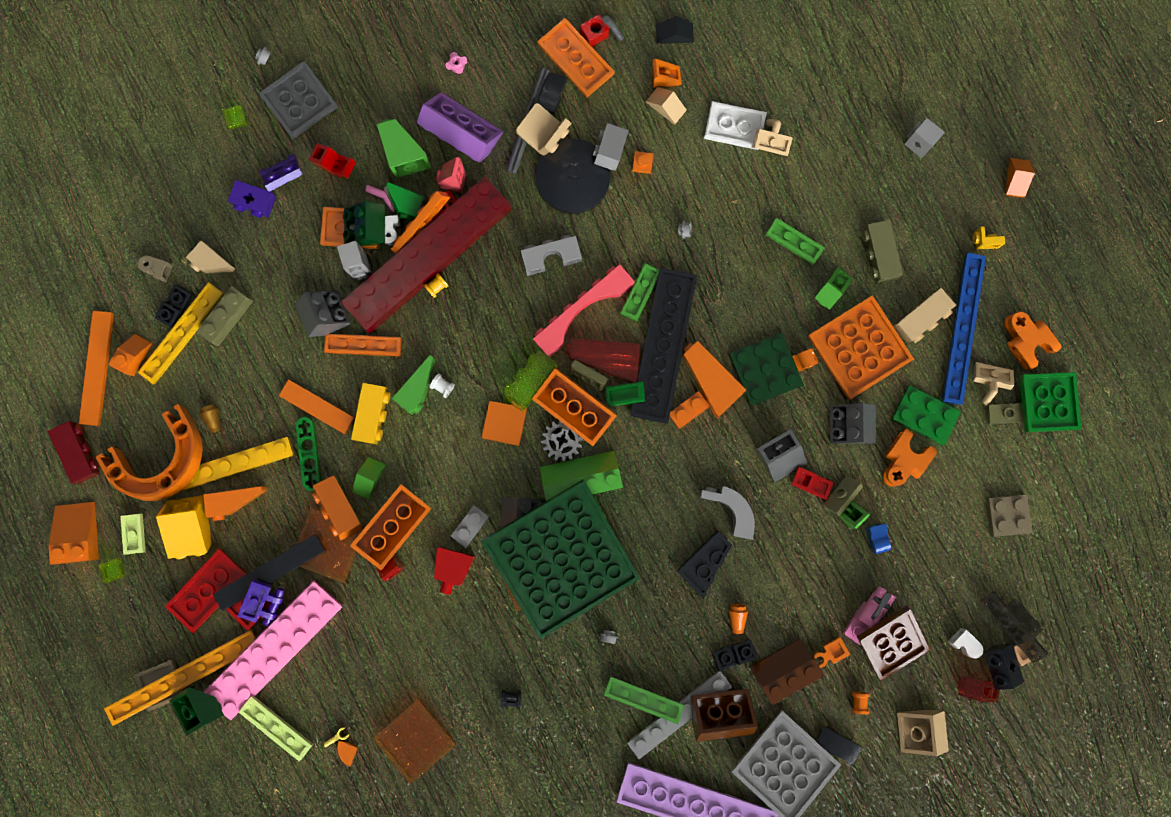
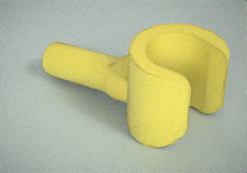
M341 727L334 737L324 742V746L327 747L339 739H347L349 734L345 737L340 735V731L346 727Z

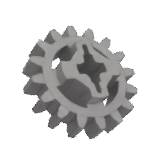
M553 421L552 428L546 427L548 433H542L546 440L541 441V443L547 445L543 450L550 451L549 457L555 455L556 461L559 457H562L564 462L567 456L573 459V453L579 454L576 449L582 448V445L578 443L583 438L578 437V434L561 421H559L558 425ZM562 428L560 433L552 434L554 430ZM569 430L574 434L575 441L569 438ZM565 432V440L568 442L563 443L559 449L560 445L557 439L561 438ZM549 440L555 442V451L551 448ZM567 447L572 448L569 452L562 453L563 449Z

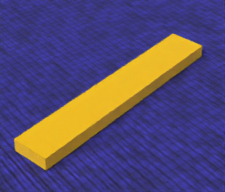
M208 282L137 373L152 384H156L225 294Z

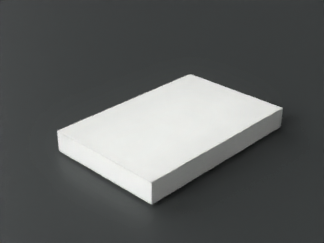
M712 101L704 139L756 149L752 148L756 129H764L767 112Z

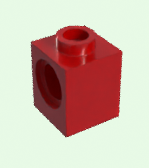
M598 14L580 25V34L593 47L609 37L610 28ZM597 28L600 32L594 33L591 30Z

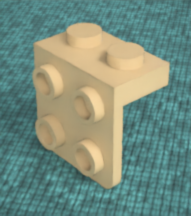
M535 104L516 128V133L541 155H546L549 152L553 153L557 149L559 139H563L569 133L568 127L571 125V122L566 118L559 122L540 104Z

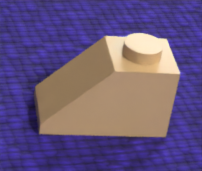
M200 241L186 257L191 262L189 265L197 272L201 270L208 274L233 272L235 270L231 264L203 241Z

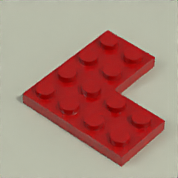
M218 549L166 604L165 608L190 632L195 633L219 608L213 594L248 573L224 550ZM242 600L226 611L249 631L256 623L237 617L244 601ZM265 601L263 608L269 609L271 602Z

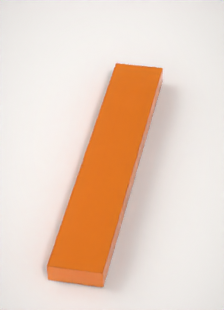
M93 311L79 417V424L101 426L114 313Z

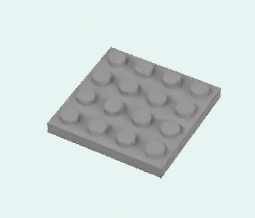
M780 710L731 769V772L779 817H800L841 764L786 713Z

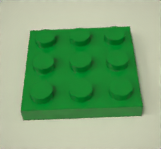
M1076 372L1019 375L1025 433L1082 430Z

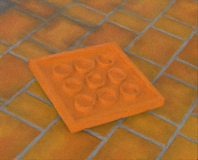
M873 295L807 336L848 400H851L914 360Z

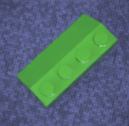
M614 451L539 467L546 501L582 479L592 495L623 488Z

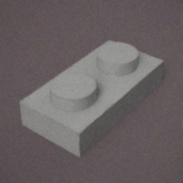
M473 505L451 537L467 548L490 516Z

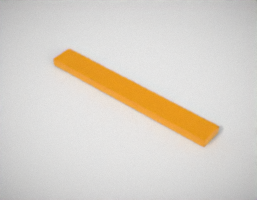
M253 630L234 638L105 707L104 710L112 726L233 662L256 639Z

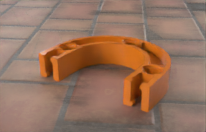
M180 404L173 406L181 417L178 421H175L176 417L170 411L162 414L174 436L175 453L169 466L160 474L151 478H139L131 469L122 450L113 446L107 450L112 454L114 463L111 464V459L103 453L96 456L106 478L115 489L136 499L158 501L177 494L190 483L201 463L203 447L200 432L187 408ZM171 480L170 485L167 487L168 481Z

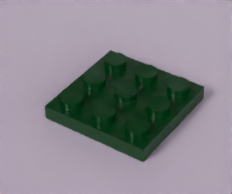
M783 333L729 353L738 379L746 389L744 393L750 407L804 386Z

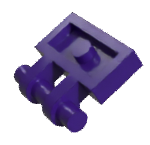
M252 579L237 617L256 623L259 616L264 617L263 624L269 626L272 620L276 618V610L284 599L283 594L285 590L278 587L275 593H270L272 585ZM265 601L271 602L269 609L263 608Z

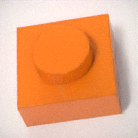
M635 151L632 172L651 174L654 153Z

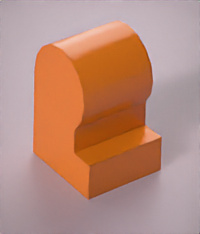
M813 348L792 356L798 372L818 364Z

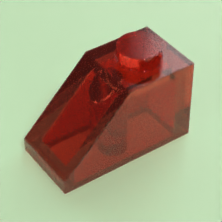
M961 675V679L958 682V695L981 702L998 703L1000 690H995L993 681Z

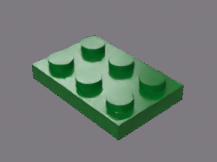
M909 385L891 420L944 446L961 411Z

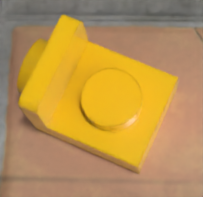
M980 226L973 233V243L976 244V249H997L1005 244V236H998L997 234L985 235V226Z

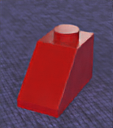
M394 554L382 570H379L377 567L376 569L381 579L385 582L396 576L406 566Z

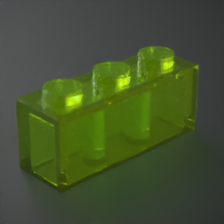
M540 350L536 354L532 353L529 356L526 367L519 369L515 375V381L509 383L503 391L505 393L504 399L522 412L531 403L532 398L552 371L557 368V362Z

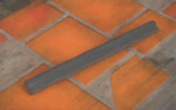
M540 69L524 118L531 108L538 104L542 89L550 72L549 69ZM519 135L517 136L507 166V171L513 174L517 173L527 143Z

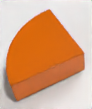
M339 740L337 746L338 755L343 763L351 766L358 746Z

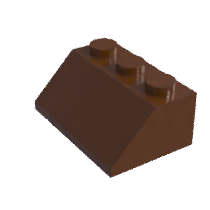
M801 639L792 642L750 666L753 675L771 705L824 677Z
M749 689L691 696L692 726L696 742L753 735L758 728Z

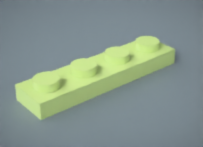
M251 696L239 711L242 716L298 761L302 760L313 745L312 742L255 696Z

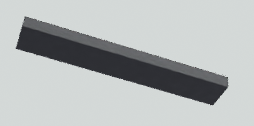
M314 534L214 593L213 596L221 610L225 611L244 600L252 579L271 584L322 554L326 549L318 535Z

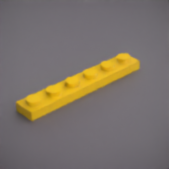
M290 437L278 439L200 464L193 479L182 490H188L294 456Z

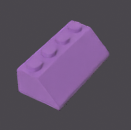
M442 92L423 104L417 120V124L421 125L425 130L432 132L439 139L446 141L454 146L456 150L462 151L472 160L479 163L489 155L503 134L501 129Z

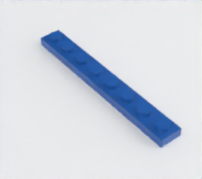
M966 253L964 257L942 402L963 405L986 256Z

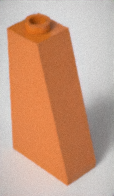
M698 341L695 344L691 342L685 347L684 351L686 353L682 357L705 400L710 405L711 411L718 418L746 389Z

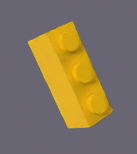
M367 383L362 384L351 440L375 445L378 444V441H381L383 435L381 425L382 422H385L387 412L384 411L385 405L390 400L388 388Z

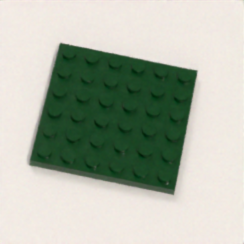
M583 479L481 540V543L539 639L544 638L640 579Z

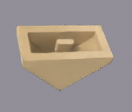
M657 87L646 100L648 105L674 125L686 112V108L674 91Z

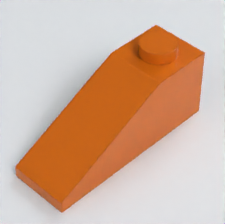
M260 486L204 494L206 518H213V521L225 520V516L232 515L266 492L267 487Z

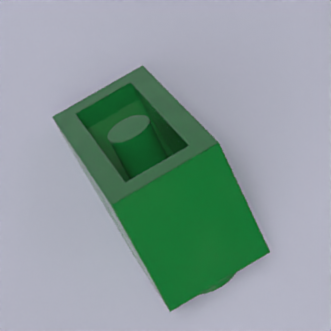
M387 182L384 186V191L394 212L400 215L399 218L403 220H414L417 217V212L420 209L424 196Z

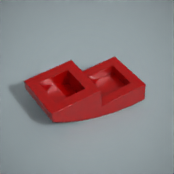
M798 467L791 485L826 501L834 482Z

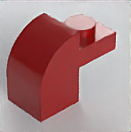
M318 143L308 159L322 170L336 177L347 179L356 164V161L352 158L339 155L330 147Z

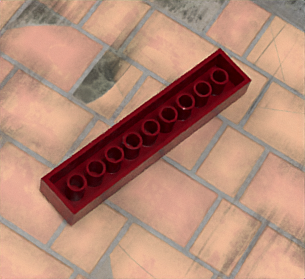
M486 177L482 178L341 303L362 327L371 334L424 287L425 283L428 284L433 280L437 273H441L511 211L509 202Z

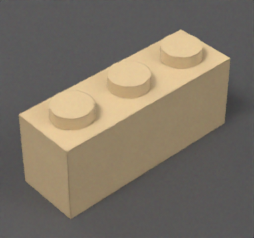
M940 288L893 327L907 344L911 342L917 343L924 337L923 332L927 329L931 331L939 325L937 321L940 318L946 319L953 313L951 309L956 304Z

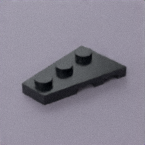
M717 530L676 570L703 599L732 544Z

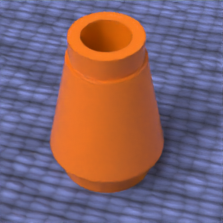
M731 604L729 615L732 633H744L748 614L744 604Z

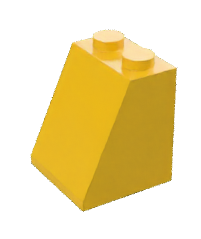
M203 495L167 500L156 515L168 559H182L189 555L202 556L206 554L212 542L209 518H206Z

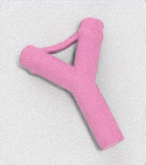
M370 185L366 186L365 192L383 198L389 209L395 213L385 191Z

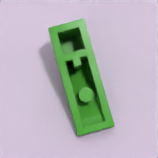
M431 355L392 398L411 415L417 414L424 406L422 403L425 401L435 364V359Z

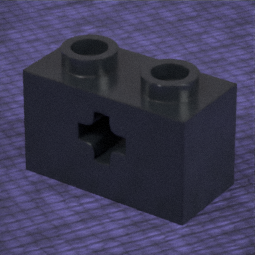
M1013 643L994 645L984 651L995 690L1014 689L1024 682Z

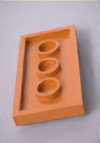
M566 18L537 41L538 46L586 98L615 74V71Z

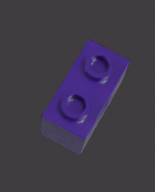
M235 180L228 202L237 211L244 212L246 210L255 217L262 218L264 216L269 218L276 196L267 190Z

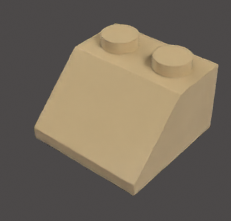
M916 710L897 712L902 753L939 756L949 751L944 711Z

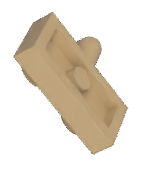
M767 119L766 126L772 127L771 132L756 129L752 148L788 156L793 138L779 134L780 120Z
M979 362L975 363L973 366V382L989 385V391L982 400L983 404L989 405L997 394L998 387L1009 390L1013 388L1014 370Z

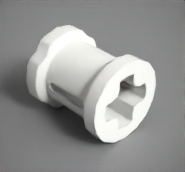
M437 374L430 384V388L442 393L444 398L449 396L455 386L454 383H449L443 379L441 374Z

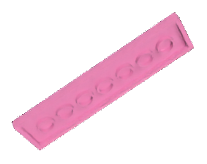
M313 580L203 693L216 697L222 706L223 714L229 720H232L251 696L254 697L342 608V604Z

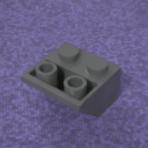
M338 291L304 292L296 302V309L308 337L325 336L351 323L345 307L341 303L342 300Z
M865 403L830 405V443L875 444L876 405Z
M792 429L781 433L754 449L773 482L792 473L798 467L807 464L802 446Z
M502 497L500 528L544 503L546 499Z

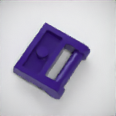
M294 154L289 155L287 159L268 169L263 168L259 170L268 192L303 175Z

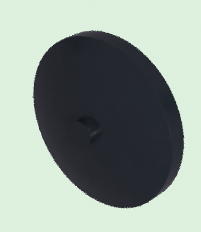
M580 139L557 142L559 146L553 153L549 152L546 155H542L538 161L535 174L537 189L542 199L559 212L567 214L587 212L596 207L605 197L610 185V169L594 164L596 156H593L595 145Z

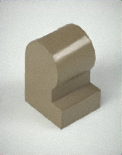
M142 256L139 259L138 268L141 271L153 275V278L167 283L173 265L151 256Z

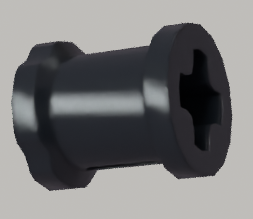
M502 690L500 708L510 706L520 709L522 691L513 693Z

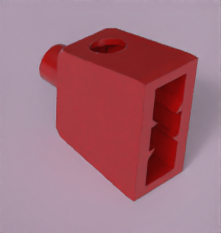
M444 547L437 548L434 579L442 581L441 593L451 595L453 585L461 586L475 556Z

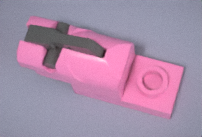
M878 586L868 601L862 603L843 634L860 645L856 636L879 623L896 597Z

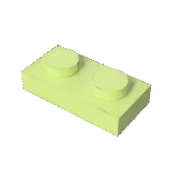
M143 514L120 516L123 555L146 552Z

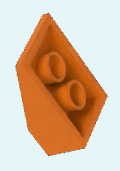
M95 502L55 506L49 539L50 565L99 560Z

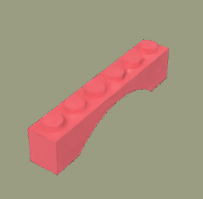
M620 264L617 267L612 266L606 272V277L602 280L600 278L591 285L592 289L588 292L586 290L577 297L578 301L574 304L569 303L563 309L564 313L559 317L557 315L548 322L549 326L545 329L540 328L534 334L535 338H533V341L548 358L563 347L568 327L584 308L599 300L621 297L634 286L635 281Z

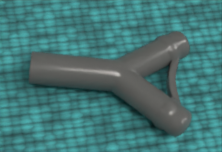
M604 16L603 22L612 30L616 39L622 41L624 36L616 25L615 17Z

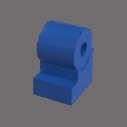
M886 523L865 527L868 541L874 554L891 550Z

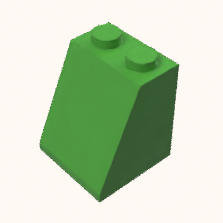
M385 119L380 124H377L389 167L396 179L432 168L424 150L396 119Z

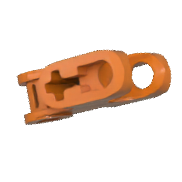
M1017 312L1006 317L1004 327L1013 338L1007 343L1008 348L1024 369L1032 371L1037 367L1038 360L1034 354L1037 345L1041 346L1047 353H1056L1061 349V344L1043 321L1038 320L1033 323L1024 312Z
M907 428L898 434L884 456L891 461L883 473L884 483L890 487L904 484L910 475L918 479L937 454V449L933 446L924 448L920 454L914 453L910 448L913 432ZM893 473H896V478H897V480H893V479H894V475H892Z

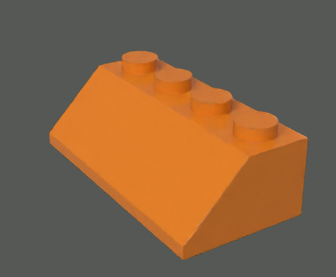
M558 368L552 371L532 398V400L592 446L595 445L618 415Z
M401 484L350 547L379 570H382L432 508Z

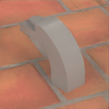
M724 486L720 487L719 493H717V489L706 487L705 490H700L699 498L721 502L730 509L733 515L731 536L753 540L755 528L753 512L748 502L738 492Z

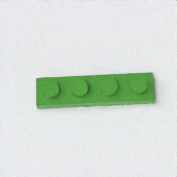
M610 677L604 693L606 697L675 724H679L685 707L683 704Z

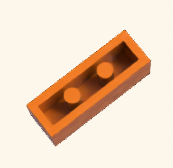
M334 475L313 485L314 493H312L316 504L320 503L323 507L320 511L324 519L330 520L332 525L329 528L334 537L338 535L341 541L362 530L358 518Z

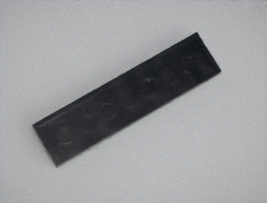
M660 268L637 382L644 383L645 401L632 404L630 417L668 424L698 275Z

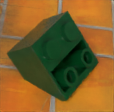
M363 201L344 208V244L356 241L360 246H375L385 243L384 204Z

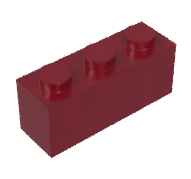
M68 421L47 431L71 484H80L100 474L98 470L99 464L90 452L92 450L91 446L85 441L84 431L80 424Z

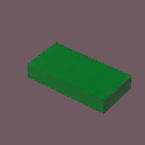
M643 382L605 387L606 401L609 407L645 401Z

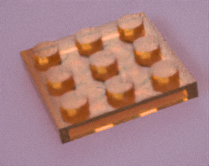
M311 508L297 544L317 534L326 551L300 567L346 583L357 554L350 545L365 527L361 526V531L340 541L338 535L334 537L329 528L332 525L330 520H325L321 511Z
M419 698L373 737L376 744L410 784L457 744Z

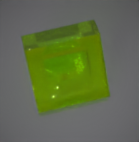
M241 105L223 110L229 130L248 125Z
M120 558L98 565L104 584L126 576Z

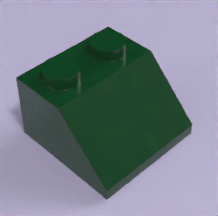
M190 687L169 700L186 736L224 715L222 706L216 697Z

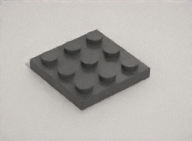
M305 61L259 93L292 139L338 108L335 101Z

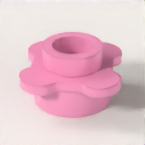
M453 52L450 54L449 62L446 63V68L461 74L465 64H467V58L458 56L457 53Z

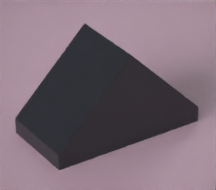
M674 16L656 24L657 44L694 43L693 23Z

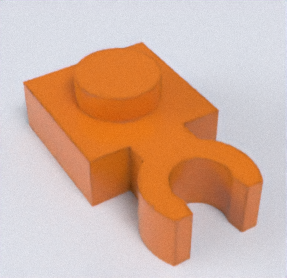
M837 637L822 646L825 650L824 652H816L812 656L814 659L822 657V662L817 665L819 668H823L829 660L832 664H835L849 656L850 653L841 637Z

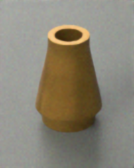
M215 404L200 408L201 413L199 415L208 427L210 434L222 430L219 410Z

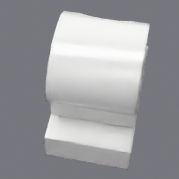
M398 215L385 216V244L388 246H393L394 241L399 237L396 232V226H401Z
M960 628L948 641L952 647L956 649L961 648L963 654L971 658H979L983 653L981 643L966 629Z

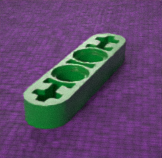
M302 417L296 422L302 485L305 490L314 491L312 486L308 485V482L311 481V476L306 475V472L316 471V475L312 474V479L316 480L317 483L322 481L316 428L312 419ZM304 421L310 424V427H307V433L312 434L311 437H302V434L306 435L305 429L301 428ZM307 439L313 443L310 450L303 448V442ZM309 458H312L315 462L312 469L305 467V462Z

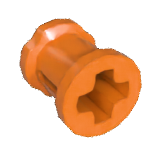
M852 692L854 705L851 712L855 714H869L868 697H870V693Z

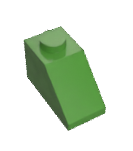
M837 267L819 290L815 299L818 300L819 304L830 310L843 295L853 278Z

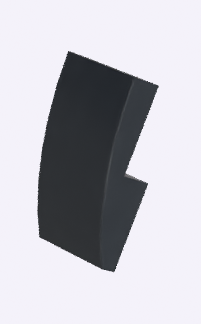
M549 72L538 102L549 113L555 114L561 101V94L567 83V77Z
M174 285L167 300L162 301L155 319L169 327H173L194 294L180 285Z
M751 639L711 652L717 671L757 659Z
M825 726L817 740V743L822 748L851 764H854L863 748L852 739L842 736L828 726Z

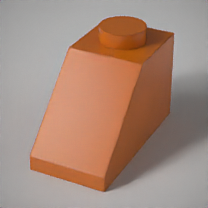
M135 334L117 348L108 365L124 374L135 376L153 343Z

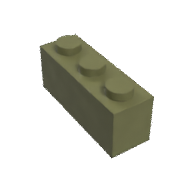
M886 220L868 224L863 229L864 231H862V237L868 247L866 254L868 260H871L872 278H875L876 283L900 278L903 275L891 221Z
M231 286L196 332L210 343L219 346L253 301Z

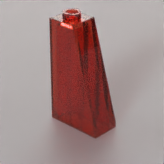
M571 338V343H567L566 354L570 355V360H576L585 366H590L595 370L629 383L637 382L640 344Z

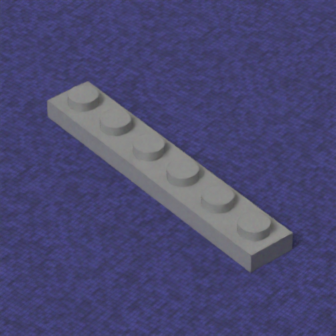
M717 671L678 702L685 705L679 724L658 717L627 741V744L638 759L642 758L692 719V695L724 692L732 686L721 671Z

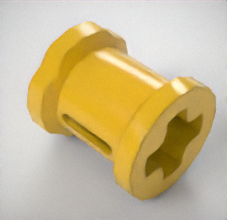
M437 273L431 282L425 283L423 286L435 298L439 291L444 287H448V284Z

